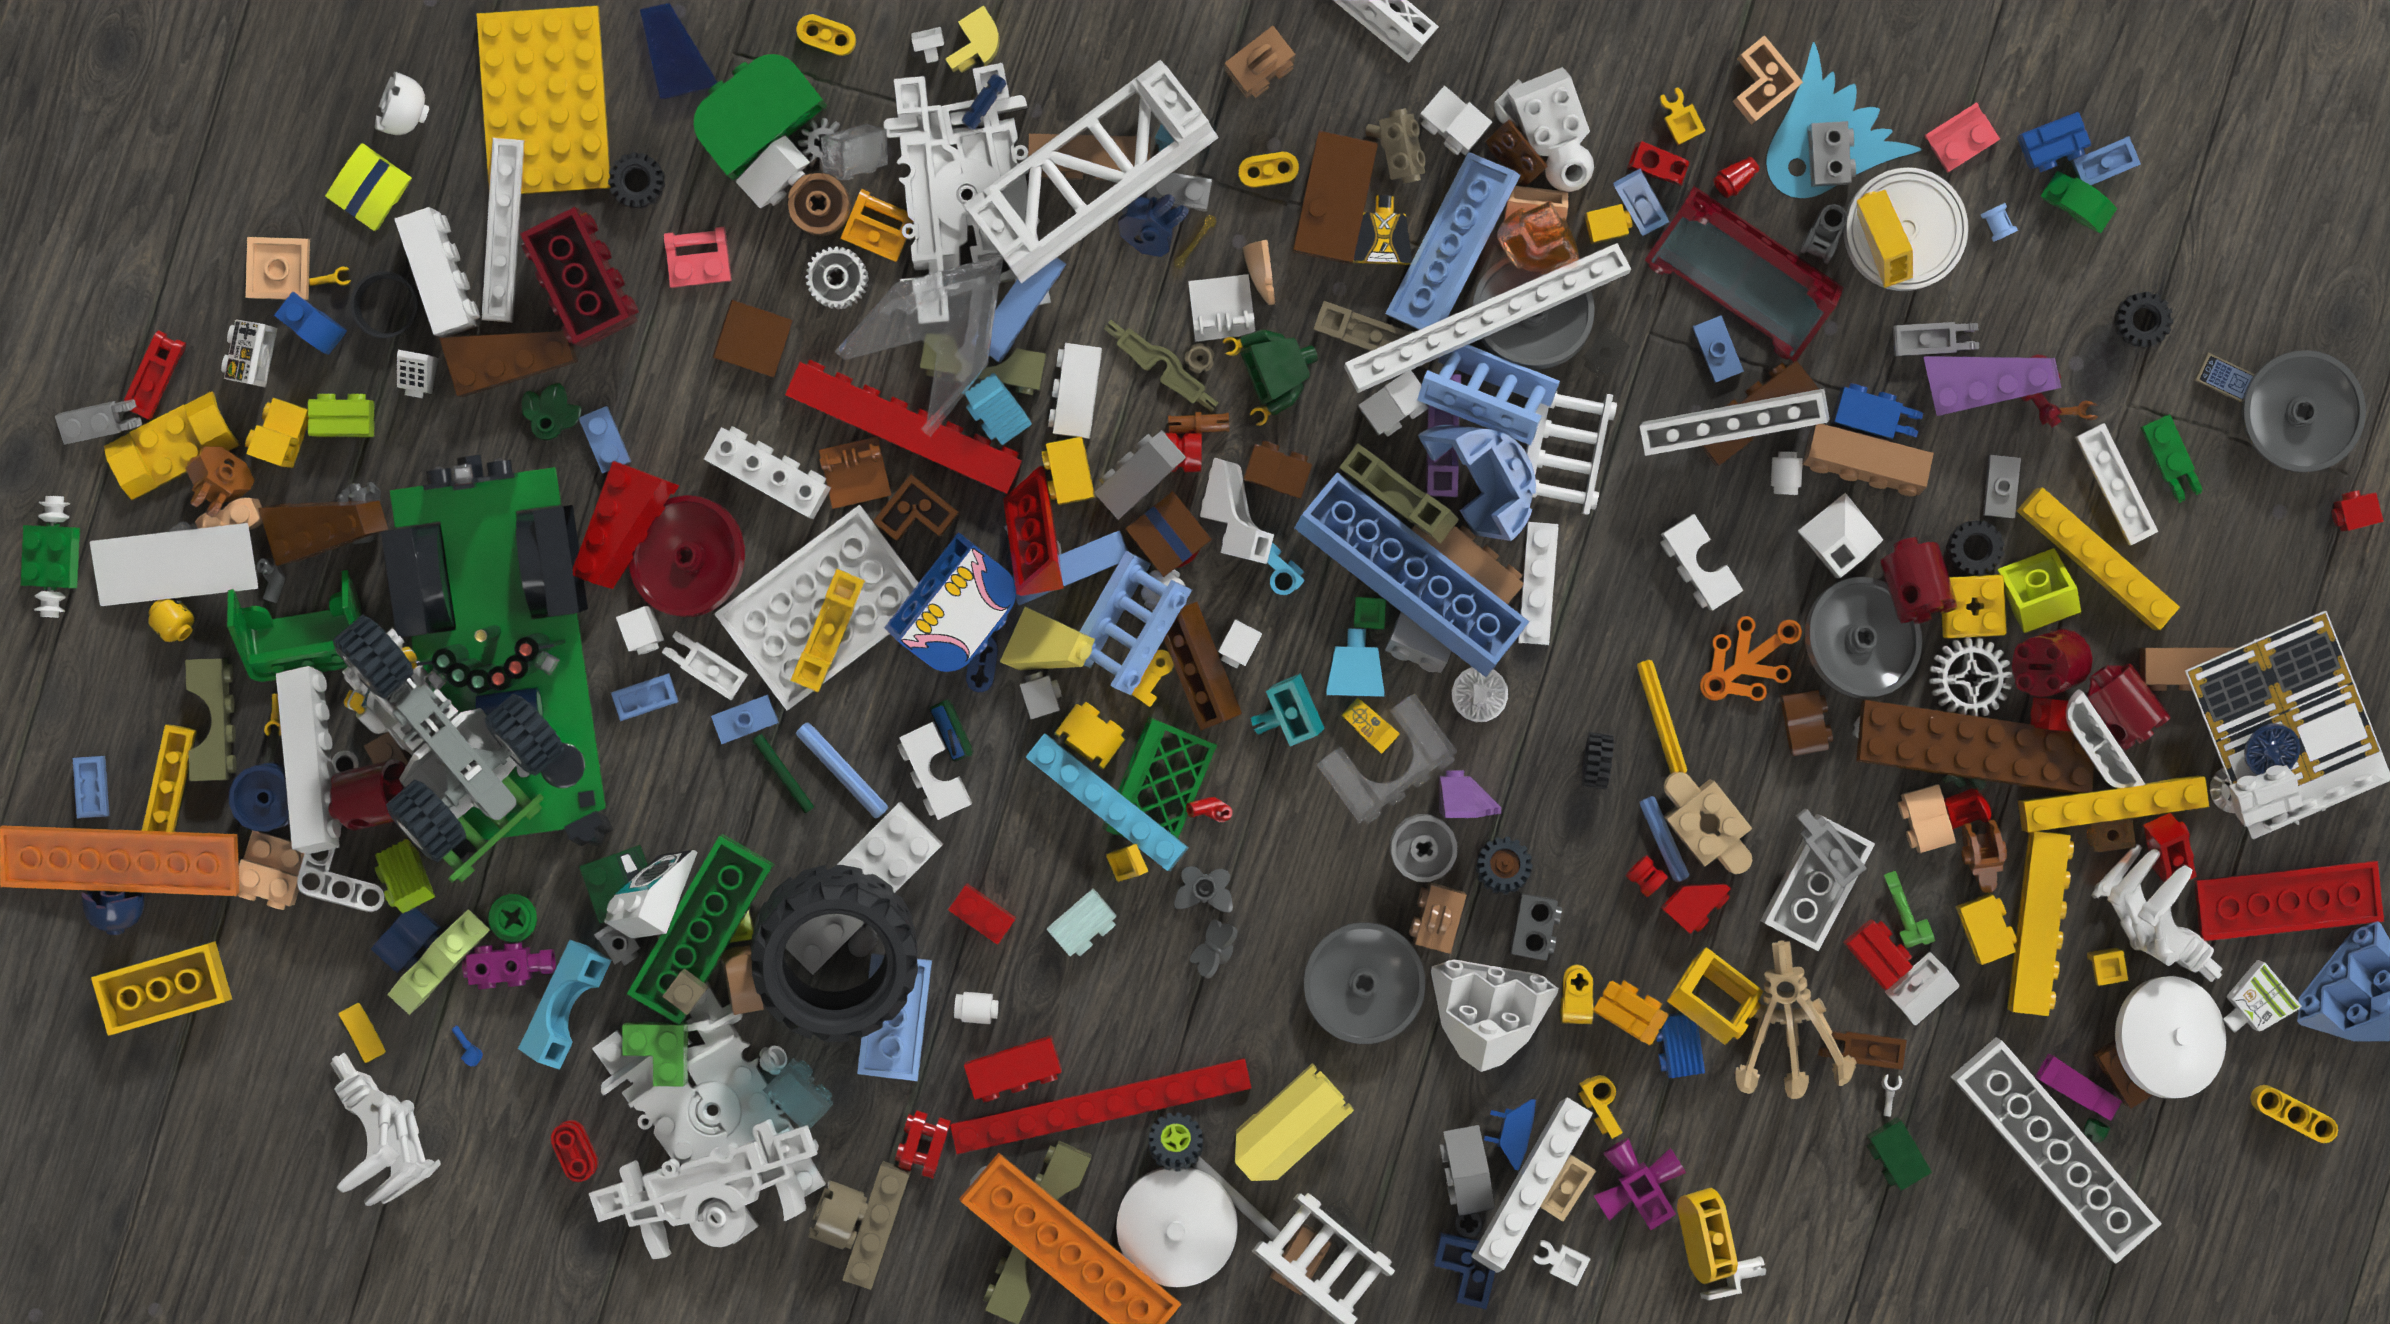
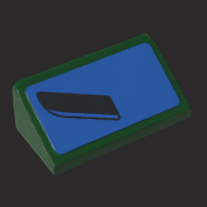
M947 699L930 707L932 717L952 761L957 762L973 755L974 750L952 701Z

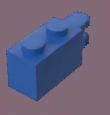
M1850 383L1849 388H1840L1831 420L1832 424L1888 440L1893 439L1895 432L1917 438V430L1909 426L1897 425L1900 414L1917 420L1922 419L1923 412L1904 407L1903 403L1896 402L1897 396L1889 393L1879 392L1878 396L1866 393L1867 387Z

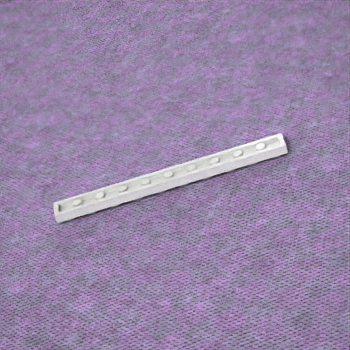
M1616 243L1345 362L1344 368L1357 393L1362 392L1630 273L1631 267Z

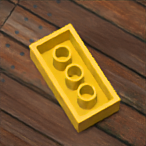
M216 941L91 977L108 1036L232 1000Z

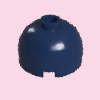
M87 890V895L83 892L81 894L84 915L89 923L99 930L106 931L109 935L124 933L125 929L132 927L139 921L144 910V893Z

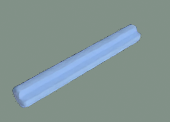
M809 722L803 724L797 730L796 735L874 818L880 817L888 809V805Z

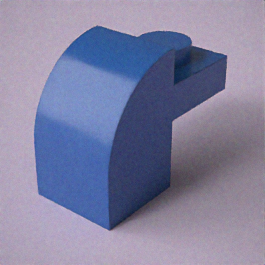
M293 291L274 315L306 342L328 355L347 332L345 328L327 314L317 310Z

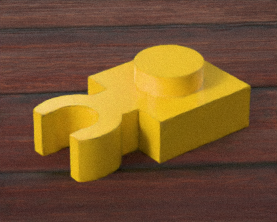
M1677 87L1674 89V93L1677 96L1676 102H1668L1664 94L1659 99L1661 105L1671 112V115L1665 117L1664 120L1678 146L1704 133L1706 130L1693 104L1684 108L1682 104L1684 95L1682 90Z

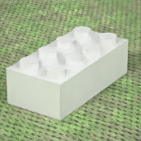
M427 207L395 218L433 334L446 338L478 327L476 319L480 318L476 303L474 301L471 302L468 298L466 291L470 289L466 274L460 272L456 263L460 261V255L455 243L451 244L448 239L447 233L451 232L446 216Z
M1816 814L1814 818L1817 820L1821 815ZM1823 817L1832 824L1857 857L1865 864L1875 843ZM1803 838L1760 921L1819 951L1857 877L1844 888L1841 887Z

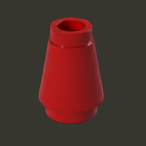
M1749 156L1718 171L1713 182L1717 190L1725 198L1736 196L1756 173L1760 171L1757 162Z

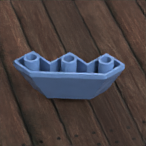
M2378 921L2351 931L2301 994L2299 1003L2302 1007L2298 1009L2297 1019L2300 1025L2351 1041H2390V939Z

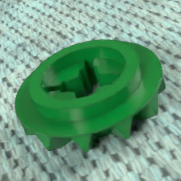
M508 894L500 897L494 902L489 912L491 930L498 938L507 942H519L526 939L533 933L538 921L536 908L528 898L518 894ZM521 908L518 918L524 926L513 923L508 928H505L509 917L503 909L506 912L513 913Z

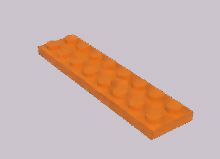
M0 826V887L237 896L240 893L237 834Z
M1000 1153L994 1157L959 1198L960 1202L1109 1324H1165L1182 1305L1180 1301Z

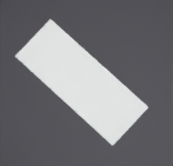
M248 523L90 541L100 606L224 593L230 589H234V591L258 589Z

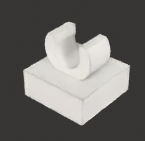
M941 27L911 33L914 51L924 50L927 63L938 61L936 47L944 45Z

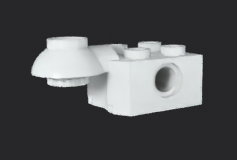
M1561 67L1507 89L1523 137L1538 155L1548 156L1546 162L1548 167L1545 169V173L1549 183L1556 189L1565 192L1576 191L1584 187L1592 177L1594 163L1589 151L1580 145L1590 130L1571 76ZM1577 165V170L1573 174L1565 175V171L1569 166Z

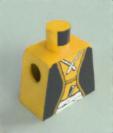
M1377 195L1375 213H1363L1353 263L1411 265L1412 255L1406 214L1393 213L1394 196Z

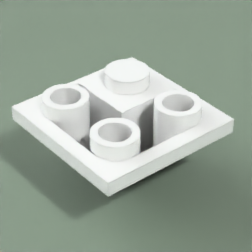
M1846 493L1798 530L1835 578H1841L1883 541L1882 537Z

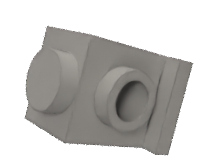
M610 925L594 934L614 964L622 961L625 966L639 956L637 950L643 947L638 938H630ZM616 938H621L624 941L623 949H617L614 946Z

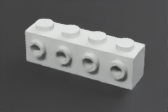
M733 426L729 431L721 427L704 460L811 519L815 518L831 487L824 484L827 478L810 470L809 474L798 469L800 463L785 455L782 460L773 456V448L760 441L756 445L746 441L745 439L748 434Z

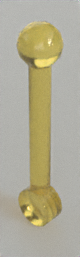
M1209 215L1205 218V225L1183 254L1175 258L1174 266L1181 269L1185 266V260L1208 229L1216 225V218Z

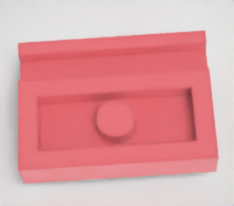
M1977 102L1924 135L1947 173L2000 140L1989 120L1980 110Z

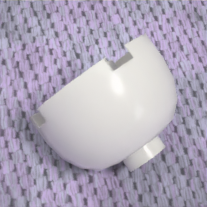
M394 72V78L390 77L379 104L383 116L376 115L375 129L387 134L403 135L412 131L418 122H425L429 106L424 105L425 94L422 87L414 79Z

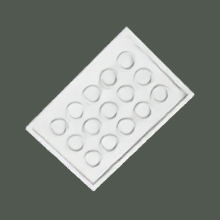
M858 505L714 613L787 711L814 691L791 681V677L807 644L837 568L864 579L865 582L823 684L890 634L884 627L918 585V581L861 505Z

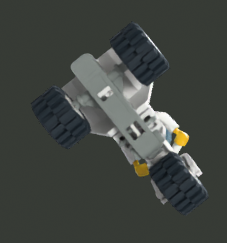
M361 615L333 639L337 654L348 666L342 671L344 678L354 689L353 691L349 690L344 700V706L356 711V717L373 733L389 732L401 749H405L412 755L399 778L405 788L390 800L386 807L391 818L412 843L429 859L439 862L466 838L464 827L458 820L459 817L474 806L494 820L503 818L516 806V799L501 781L509 775L517 764L527 773L534 776L538 775L564 752L563 744L541 714L524 698L516 694L508 697L488 716L485 715L481 708L458 714V710L451 704V700H448L438 688L434 692L432 691L433 684L429 680V675L423 665H416L418 662H416L417 657L410 647L402 648L404 640L397 635V632L391 629L386 633L372 619Z

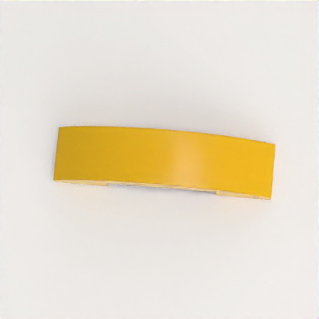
M838 568L836 569L825 595L824 603L804 651L798 660L791 681L816 692L820 691L865 582L864 579Z

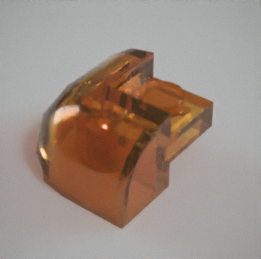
M1551 201L1527 212L1522 207L1504 220L1498 229L1497 240L1510 261L1518 269L1521 267L1528 271L1540 272L1543 275L1579 260L1578 248L1565 218L1561 219Z

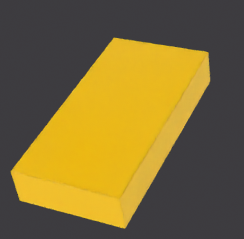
M1137 844L1106 854L1118 882L1148 872Z

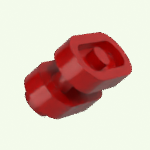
M916 1110L914 1116L908 1115L903 1132L909 1134L906 1144H899L895 1161L900 1162V1169L911 1171L913 1163L924 1166L922 1175L933 1179L951 1121L939 1117L937 1126L926 1123L927 1113ZM922 1134L933 1137L928 1155L917 1152Z
M567 1120L557 1126L551 1134V1144L565 1175L575 1182L587 1180L598 1168V1157L583 1125L575 1120Z

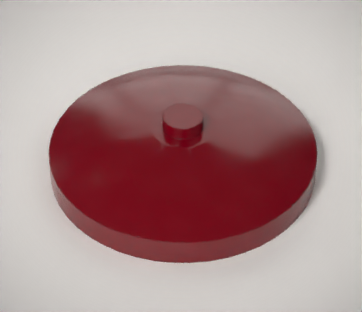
M684 495L672 497L665 502L664 506L666 508L660 517L656 516L648 528L647 532L649 534L644 542H640L632 553L634 557L629 563L630 573L639 594L655 609L678 617L700 616L723 604L737 587L745 563L744 540L737 522L721 505L698 496Z

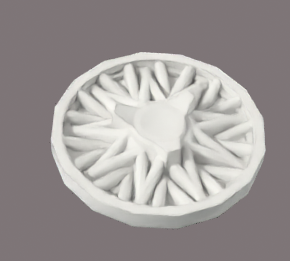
M1473 667L1462 671L1455 679L1452 688V702L1456 710L1464 718L1474 722H1487L1497 717L1504 710L1508 700V687L1503 677L1494 669L1485 677Z

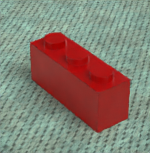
M1052 1035L970 1060L964 1064L974 1099L982 1098L983 1102L999 1098V1092L1011 1089L1012 1093L1028 1089V1083L1040 1080L1041 1084L1057 1080V1074L1062 1072Z

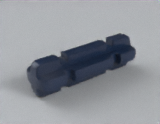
M993 74L987 82L988 86L983 87L970 106L972 108L970 112L967 110L962 117V123L972 130L976 129L981 122V116L984 117L995 102L997 93H1001L1006 86V81L997 74Z

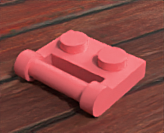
M716 227L715 231L674 235L673 232L664 233L670 288L732 281L725 227ZM717 243V252L677 256L676 247Z

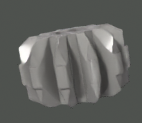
M822 118L821 128H818L814 120L811 121L810 125L814 131L810 133L807 129L803 128L801 133L808 137V140L798 141L799 146L808 147V149L801 153L806 158L812 155L808 165L814 167L818 160H820V169L822 171L826 170L827 161H830L833 168H837L838 163L834 158L836 156L842 160L847 158L840 151V148H850L849 142L840 141L848 135L846 130L836 133L840 126L837 121L828 129L829 123L827 118ZM822 137H826L832 143L830 148L826 147L827 151L822 152L821 148L816 146L818 140L822 142L820 139Z

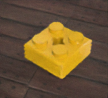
M2003 575L1949 577L1958 608L1942 614L1943 637L1964 638L2005 635L2006 615ZM1972 598H1975L1976 603H1980V609L1976 610L1975 615L1972 614L1971 610L1966 609V604H1970Z

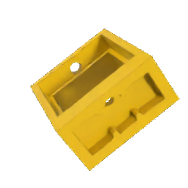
M1706 947L1692 960L1667 1002L1722 1044L1726 1045L1733 1037L1738 1040L1746 1031L1748 1024L1745 1021L1748 1017L1751 1019L1761 1007L1758 1000L1764 991ZM1702 975L1741 1003L1731 1022L1692 993Z

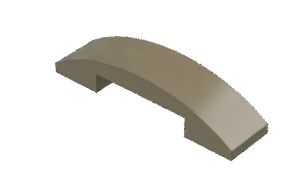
M1323 301L1314 326V330L1369 351L1414 333ZM1431 361L1418 367L1428 370Z

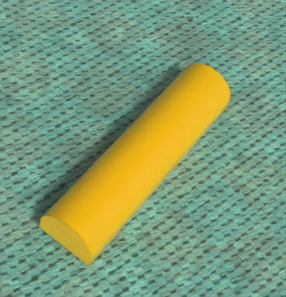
M165 725L142 831L175 832L189 768L188 751L193 749L196 730L176 725Z

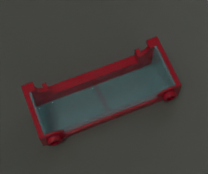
M1695 186L1690 190L1644 260L1649 263V267L1654 272L1660 275L1676 273L1772 338V344L1775 347L1774 352L1785 360L1790 359L1793 362L1797 361L1836 308L1844 289L1843 286Z

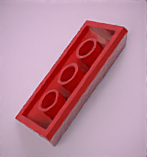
M1039 466L1003 499L1016 594L1020 596L1064 589L1046 472L1044 467Z

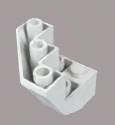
M1454 959L1432 966L1431 969L1442 1028L1459 1056L1480 1072L1503 1065L1529 1041L1559 989L1544 976L1536 973Z

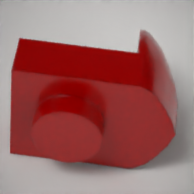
M1971 788L1944 799L1952 829L1978 819L1982 822H1988L1991 818V808L1988 801L1976 789Z

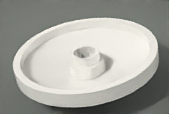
M2176 976L2150 979L2132 990L2120 1008L2115 1028L2116 1048L2124 1070L2137 1086L2157 1097L2183 1098L2200 1092L2213 1081L2224 1060L2226 1031L2217 1004L2202 987L2188 979Z
M1162 1167L1145 1174L1128 1190L1118 1211L1117 1238L1123 1255L1157 1284L1163 1286L1187 1287L1209 1279L1225 1265L1236 1242L1238 1230L1237 1214L1229 1194L1213 1177L1191 1167L1186 1170L1182 1167L1180 1168L1181 1171H1175V1168H1171L1169 1171Z

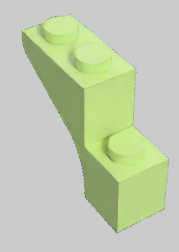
M468 909L430 945L419 961L398 980L387 995L410 1015L430 996L434 989L461 962L466 954L486 936L490 929Z

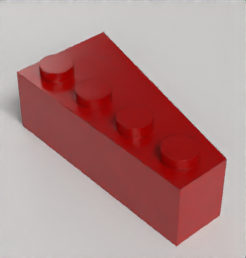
M613 461L572 569L573 576L613 589L633 559L632 553L640 542H644L649 534L647 532L648 528L656 516L660 517L666 508L664 504L670 494H675L680 485Z

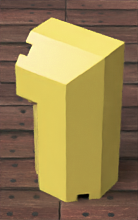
M1313 1063L1257 1114H1253L1236 1130L1235 1163L1251 1181L1278 1180L1354 1111L1349 1103L1345 1107L1343 1106L1346 1103L1343 1100L1344 1096L1321 1071L1316 1075L1314 1074L1317 1068Z

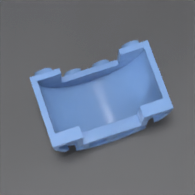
M1439 425L1420 433L1418 436L1431 460L1435 461L1454 447L1462 464L1468 467L1478 485L1481 494L1460 510L1472 533L1477 536L1512 541L1526 525L1533 510L1530 509L1532 494H1536L1534 469L1522 446L1509 435L1491 429Z

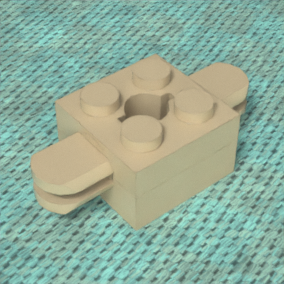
M1683 772L1670 774L1665 779L1663 786L1666 795L1674 803L1675 807L1663 816L1667 823L1703 866L1708 865L1717 857L1726 870L1731 873L1740 874L1747 871L1752 863V855L1740 838L1748 833L1752 827L1715 781L1709 779L1702 786L1698 787L1688 774Z

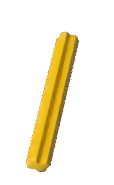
M1652 660L1640 662L1637 664V669L1670 773H1686V764Z

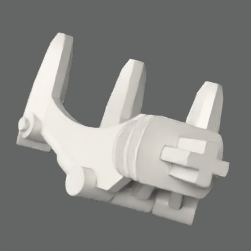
M2136 844L2096 884L2091 896L2094 899L2100 896L2108 897L2107 900L2111 902L2119 916L2120 924L2130 940V946L2134 950H2142L2167 966L2172 965L2176 961L2186 969L2193 972L2199 971L2210 982H2213L2215 978L2219 979L2222 976L2220 973L2222 968L2210 958L2214 949L2190 929L2177 927L2171 915V906L2190 879L2193 870L2186 865L2179 868L2146 902L2140 883L2161 853L2156 849H2152L2123 878L2142 849L2139 844Z
M345 1053L340 1056L336 1055L332 1058L333 1061L330 1064L341 1082L334 1090L344 1104L345 1109L357 1115L362 1121L368 1143L366 1159L339 1183L337 1188L343 1193L352 1190L384 1168L391 1166V1177L364 1200L367 1206L376 1204L379 1201H382L383 1204L388 1203L430 1177L441 1163L439 1159L435 1162L430 1159L425 1160L418 1137V1126L413 1113L414 1104L409 1100H404L400 1103L395 1096L386 1095L379 1091L372 1077L356 1071Z

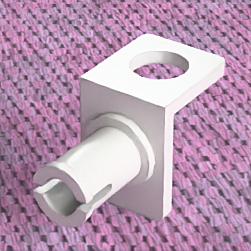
M1758 1256L1753 1259L1739 1261L1737 1272L1732 1276L1726 1277L1727 1287L1701 1292V1298L1713 1300L1742 1293L1740 1286L1742 1279L1766 1274V1269L1761 1268V1266L1765 1265L1762 1257Z

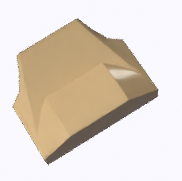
M1570 1154L1540 1207L1561 1221H1564L1596 1170Z

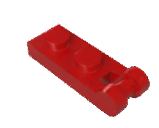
M159 330L154 334L124 398V401L135 400L136 407L130 410L131 412L146 419H152L173 371L185 351V342L178 339L173 341L167 338L166 333ZM161 349L169 352L166 360L158 357Z

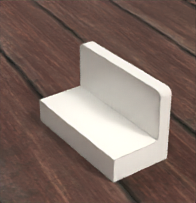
M1929 952L1908 973L1887 989L1885 993L1904 1012L1908 1019L1914 1025H1917L1957 990L1959 984L1948 969Z

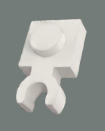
M1540 1240L1539 1244L1548 1249V1254L1545 1257H1539L1534 1254L1532 1257L1534 1261L1541 1265L1552 1264L1549 1270L1551 1274L1578 1286L1590 1258L1563 1244L1559 1252H1557L1551 1243Z

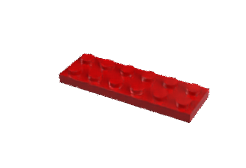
M2378 861L2194 880L2200 937L2204 941L2366 924L2377 921L2384 922Z

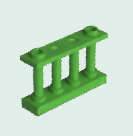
M509 776L504 778L501 782L513 794L516 802L523 810L510 822L505 816L500 820H494L489 817L500 831L488 842L480 836L463 816L459 817L458 820L464 827L466 839L478 851L465 863L452 850L444 856L443 859L455 871L448 880L453 883L458 878L462 883L475 871L471 866L524 816L530 820L542 809L539 803L544 797L539 794L535 799L531 800Z

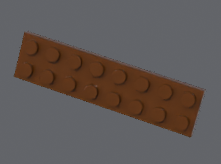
M1870 700L1861 702L1857 762L2073 794L2092 792L2094 764L2070 731L2039 729L2030 724Z

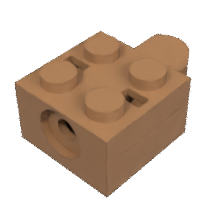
M1271 26L1224 63V70L1246 99L1251 95L1257 98L1269 88L1268 85L1271 79L1277 76L1280 80L1293 70L1295 53L1275 27Z
M1428 882L1427 888L1421 887L1417 901L1418 907H1421L1419 917L1413 916L1409 930L1415 945L1451 954L1467 896L1464 891Z

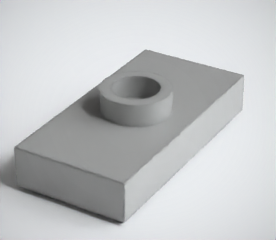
M1989 455L1983 509L1984 516L2015 518L2021 458Z

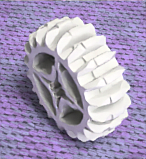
M1965 637L1963 641L1964 647H1962L1958 640H1953L1954 651L1948 646H1944L1942 650L1947 657L1944 658L1939 655L1934 657L1937 662L1941 663L1940 668L1930 667L1931 672L1938 673V678L1929 679V683L1939 684L1940 687L1934 689L1932 694L1934 696L1944 695L1938 701L1940 706L1950 702L1947 712L1954 713L1959 707L1958 714L1966 715L1969 709L1970 716H1978L1979 709L1983 716H1988L1989 710L1987 705L1997 710L1999 709V704L1995 701V698L1997 697L2003 701L2007 699V696L2000 691L2002 688L2011 689L2012 685L2003 683V678L2012 677V672L2002 671V668L2007 667L2010 663L2008 660L1998 661L2003 655L2002 650L1991 653L1994 648V643L1988 642L1983 649L1982 638H1977L1974 646H1972L1971 638ZM1973 653L1983 656L1990 663L1993 671H1981L1977 667ZM1964 654L1961 670L1956 674L1948 675L1953 661ZM1968 670H1971L1972 674L1985 676L1984 678H1977V681H1973V686L1965 680H1957V678H1963L1965 674L1969 675ZM1994 681L1986 697L1977 701L1980 686L1984 682ZM1948 684L1961 685L1964 688L1965 696L1968 698V703L1957 699L1950 691Z

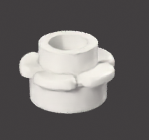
M779 1046L761 1049L759 1055L762 1069L772 1075L779 1074L780 1070L787 1064L785 1051Z

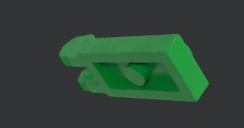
M2168 414L2140 427L2165 482H2168L2176 501L2179 503L2185 501V493L2176 479L2184 474L2191 490L2196 495L2202 493V486L2193 471L2195 470L2194 465L2171 415Z

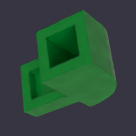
M2059 171L2055 173L2041 194L2044 201L2068 212L2077 223L2099 234L2102 233L2117 210L2115 205L2100 191L2077 177L2073 179Z

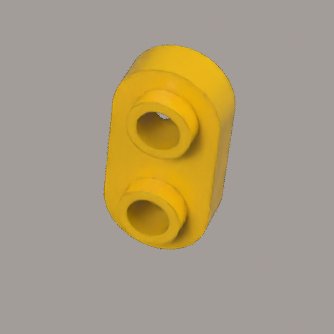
M814 14L802 17L797 24V35L808 46L837 56L850 54L856 46V36L853 30L844 24ZM810 26L818 28V33L815 36L807 34ZM845 36L847 38L846 44L838 46L836 44L837 37Z
M1288 152L1252 156L1246 158L1240 164L1239 178L1244 185L1251 188L1288 183L1297 176L1299 163L1296 157ZM1280 163H1287L1290 169L1287 173L1283 174L1278 171ZM1252 167L1257 168L1260 172L1256 178H1251L1248 175V170Z

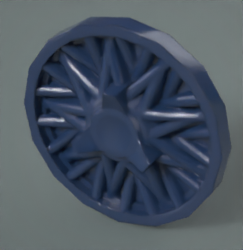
M2272 723L2262 726L2253 732L2246 742L2244 750L2245 762L2250 770L2257 775L2266 773L2269 767L2275 765H2287L2289 769H2292L2299 757L2300 742L2295 732L2283 724Z

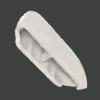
M2078 689L2071 696L2066 707L2067 724L2101 776L2115 788L2145 785L2084 692Z

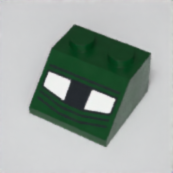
M641 845L579 866L599 924L605 921L608 913V904L614 898V895L648 865Z

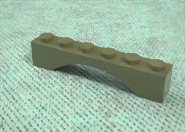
M1058 1141L1056 1147L1050 1145L1043 1162L1048 1164L1044 1175L1038 1173L1034 1182L1058 1200L1065 1193L1080 1185L1092 1155ZM1008 1241L1007 1245L1012 1247L1008 1258L1001 1257L995 1273L1000 1275L996 1285L989 1284L983 1301L988 1302L985 1311L1019 1324L1032 1292L1027 1275V1256Z

